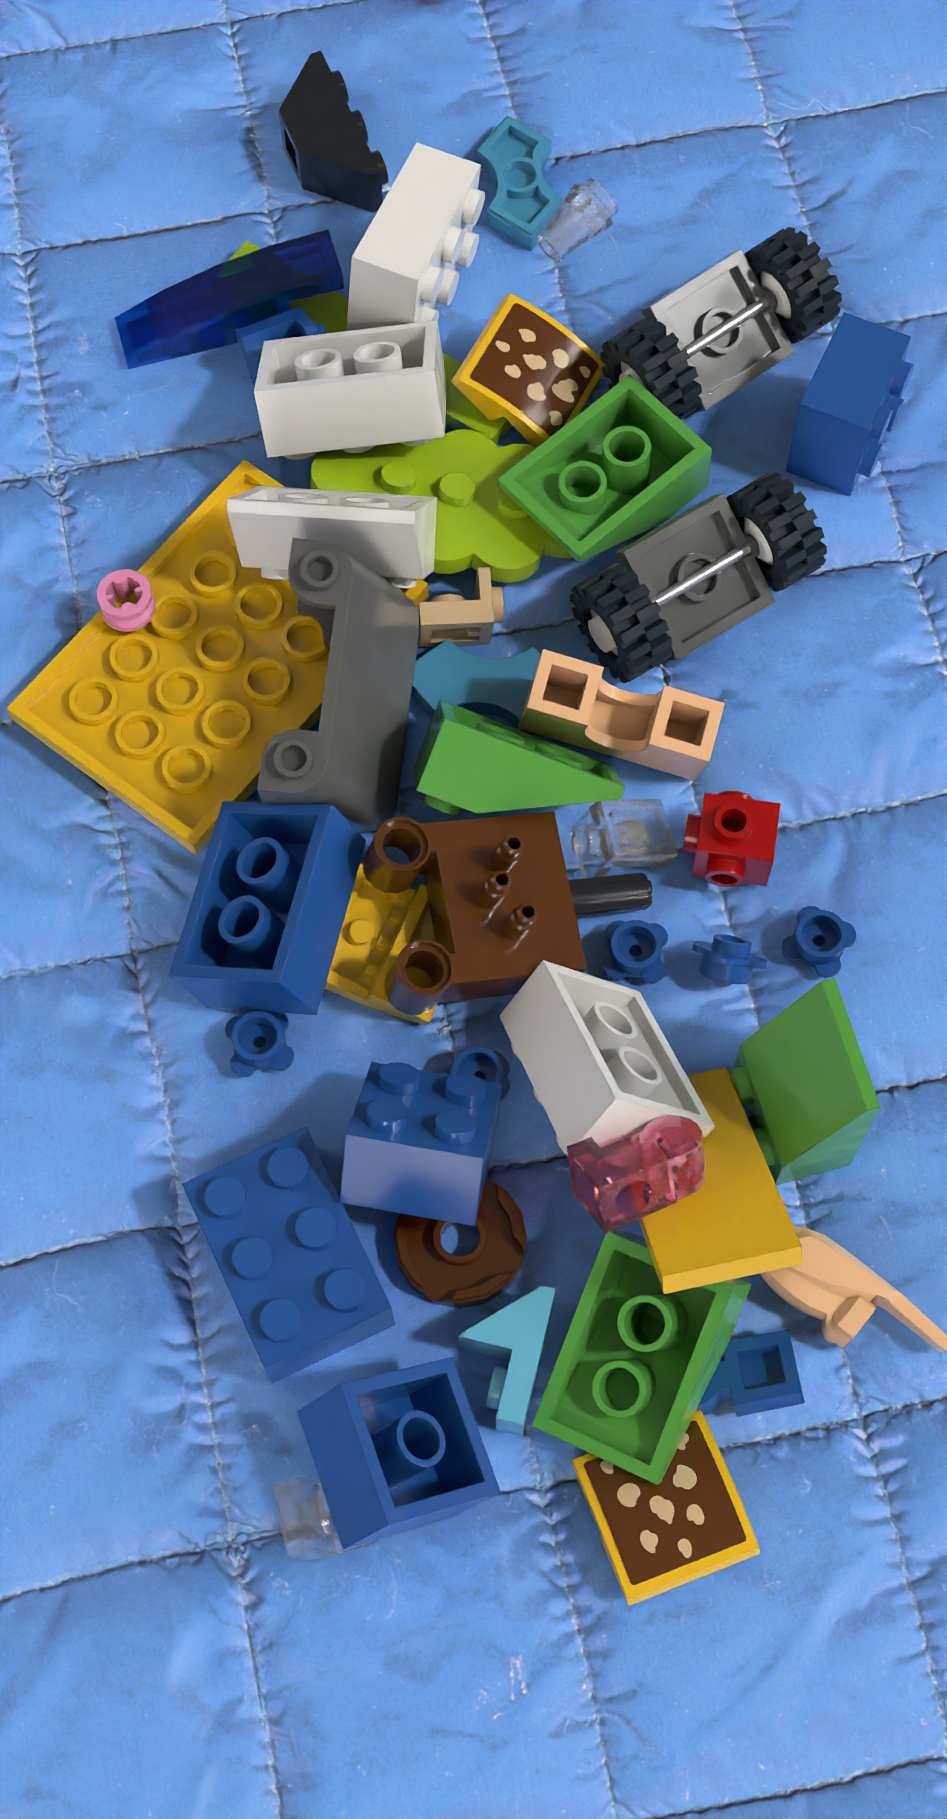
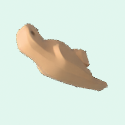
M793 1225L802 1245L803 1264L759 1273L771 1289L784 1301L799 1311L820 1319L824 1339L830 1344H837L842 1349L854 1338L873 1314L876 1306L888 1311L939 1353L947 1351V1335L903 1294L824 1234Z

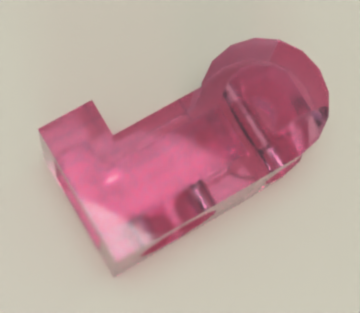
M667 1115L656 1118L649 1122L642 1132L601 1148L592 1137L567 1146L573 1194L605 1234L677 1203V1200L699 1190L705 1182L706 1170L702 1130L696 1122L683 1116Z

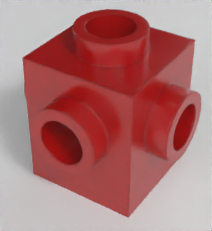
M723 791L718 794L704 792L700 815L688 814L683 851L694 853L691 876L705 877L709 883L721 887H736L742 883L767 886L774 862L781 803L753 800L750 795L739 791Z

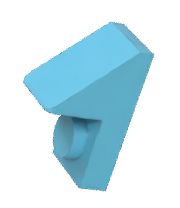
M540 1286L465 1330L458 1337L459 1349L509 1362L508 1369L495 1366L486 1401V1407L498 1410L496 1430L523 1436L554 1306L555 1288Z

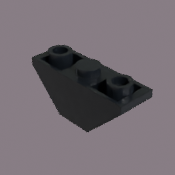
M321 51L311 53L279 109L283 149L302 189L374 213L378 211L383 202L382 185L387 184L389 181L385 162L378 150L371 152L367 145L368 133L364 119L359 110L351 112L347 104L349 98L346 84L340 71L331 72Z

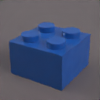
M843 313L799 404L786 472L851 496L860 475L868 478L871 477L883 448V444L880 442L885 431L891 433L896 424L904 399L901 397L913 371L914 364L905 361L911 336L851 314Z
M371 1062L346 1133L339 1203L475 1226L494 1149L502 1084L483 1081L481 1078L471 1074L447 1075L418 1070L406 1063L383 1064Z
M453 1357L341 1383L297 1411L343 1550L454 1517L501 1492Z

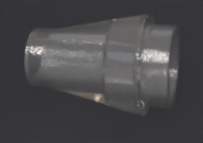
M593 178L586 179L582 184H573L545 229L536 237L538 245L549 258L560 262L568 253L613 225L612 217L618 212V205L614 197L600 182Z

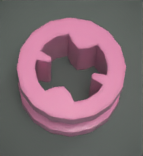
M123 569L108 574L100 581L97 588V601L101 608V614L109 626L115 630L129 632L144 627L152 620L155 612V600L152 595L151 586L145 576L134 570ZM132 593L136 594L138 601L136 604L125 602L121 608H117L114 600L116 597L127 599Z

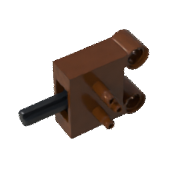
M554 811L422 824L408 817H395L386 820L379 826L363 858V872L366 879L374 888L384 893L396 894L406 891L414 884L419 874L424 876L436 942L425 939L410 942L401 950L385 978V993L388 1001L397 1010L409 1015H420L429 1012L437 1003L517 994L543 960L583 973L587 966L576 917L646 910L652 904V884L643 873L568 880ZM396 847L402 850L408 856L410 863L397 864L391 861L385 855L383 848ZM416 967L424 970L430 976L433 987L420 988L414 985L408 979L405 969Z

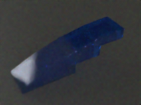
M329 229L270 245L213 266L156 293L114 317L128 369L237 344L236 329L252 325L290 310L289 302L344 289L343 273Z

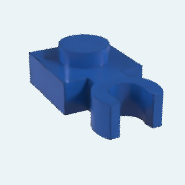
M789 1329L729 1341L723 1353L725 1361L719 1362L696 1411H702L703 1415H707L713 1412L720 1405L721 1401L732 1399L737 1417L804 1404L805 1400Z

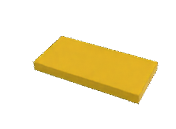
M727 1068L687 1075L714 1123V1129L707 1136L684 1144V1157L661 1159L653 1164L645 1175H643L642 1161L621 1168L663 1293H672L803 1264L802 1245Z

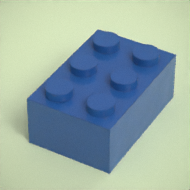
M223 801L168 976L206 1007L317 1015L366 839L333 804Z
M307 1127L182 1183L259 1359L272 1384L395 1325L392 1307L343 1203H339L340 1197Z

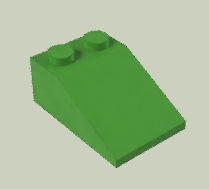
M629 374L497 479V484L580 563L666 522L708 488L712 448Z
M442 699L438 702L413 766L416 791L425 794L423 802L434 809L451 815H459L461 808L474 813H487L621 800L626 788L611 764Z
M831 978L818 983L742 1042L734 1063L735 1068H731L728 1071L742 1106L748 1105L755 1129L752 1130L776 1185L850 1166L880 1109L876 1092L836 980Z
M607 1231L531 1426L656 1485L660 1484L690 1425L698 1404L723 1357L752 1284L736 1278L664 1294L645 1238L630 1231Z

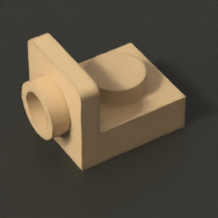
M490 567L477 568L474 586L475 600H465L460 595L445 594L436 596L429 602H419L420 631L418 647H436L448 638L457 646L490 645L494 623H503L504 619L502 587L491 586Z

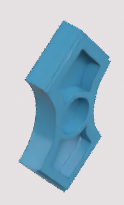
M507 115L475 150V163L481 164V168L489 174L497 190L487 211V225L532 251L563 217L564 201L548 186L542 173L543 166L551 155L552 140Z
M448 638L415 661L411 693L432 717L439 700L442 699L475 713L500 717L518 729L533 673L541 654L532 647L525 652L505 658L480 657L464 651Z

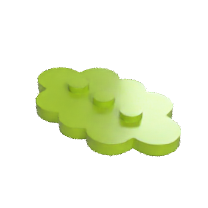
M459 429L445 433V437L434 438L431 442L421 446H406L399 442L375 445L372 449L361 453H348L342 449L321 451L316 455L311 464L310 489L437 497L433 571L435 573L454 574L470 567L476 571L479 567H490L491 580L514 583L525 580L537 572L544 555L555 558H573L497 484V479L537 448L529 444H511L498 448L483 433Z

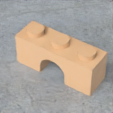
M543 649L533 673L518 729L693 781L697 779L710 762L725 703L666 685L657 694L628 692L612 686L601 677L604 667Z

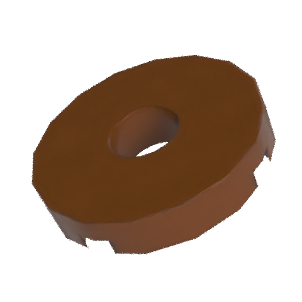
M486 1180L475 1226H471L479 1235V1244L473 1252L465 1256L452 1255L441 1245V1237L444 1231L451 1225L459 1223L399 1213L393 1233L398 1268L411 1288L434 1304L458 1309L486 1304L506 1291L522 1268L527 1244L522 1211L508 1191L494 1182L492 1184Z

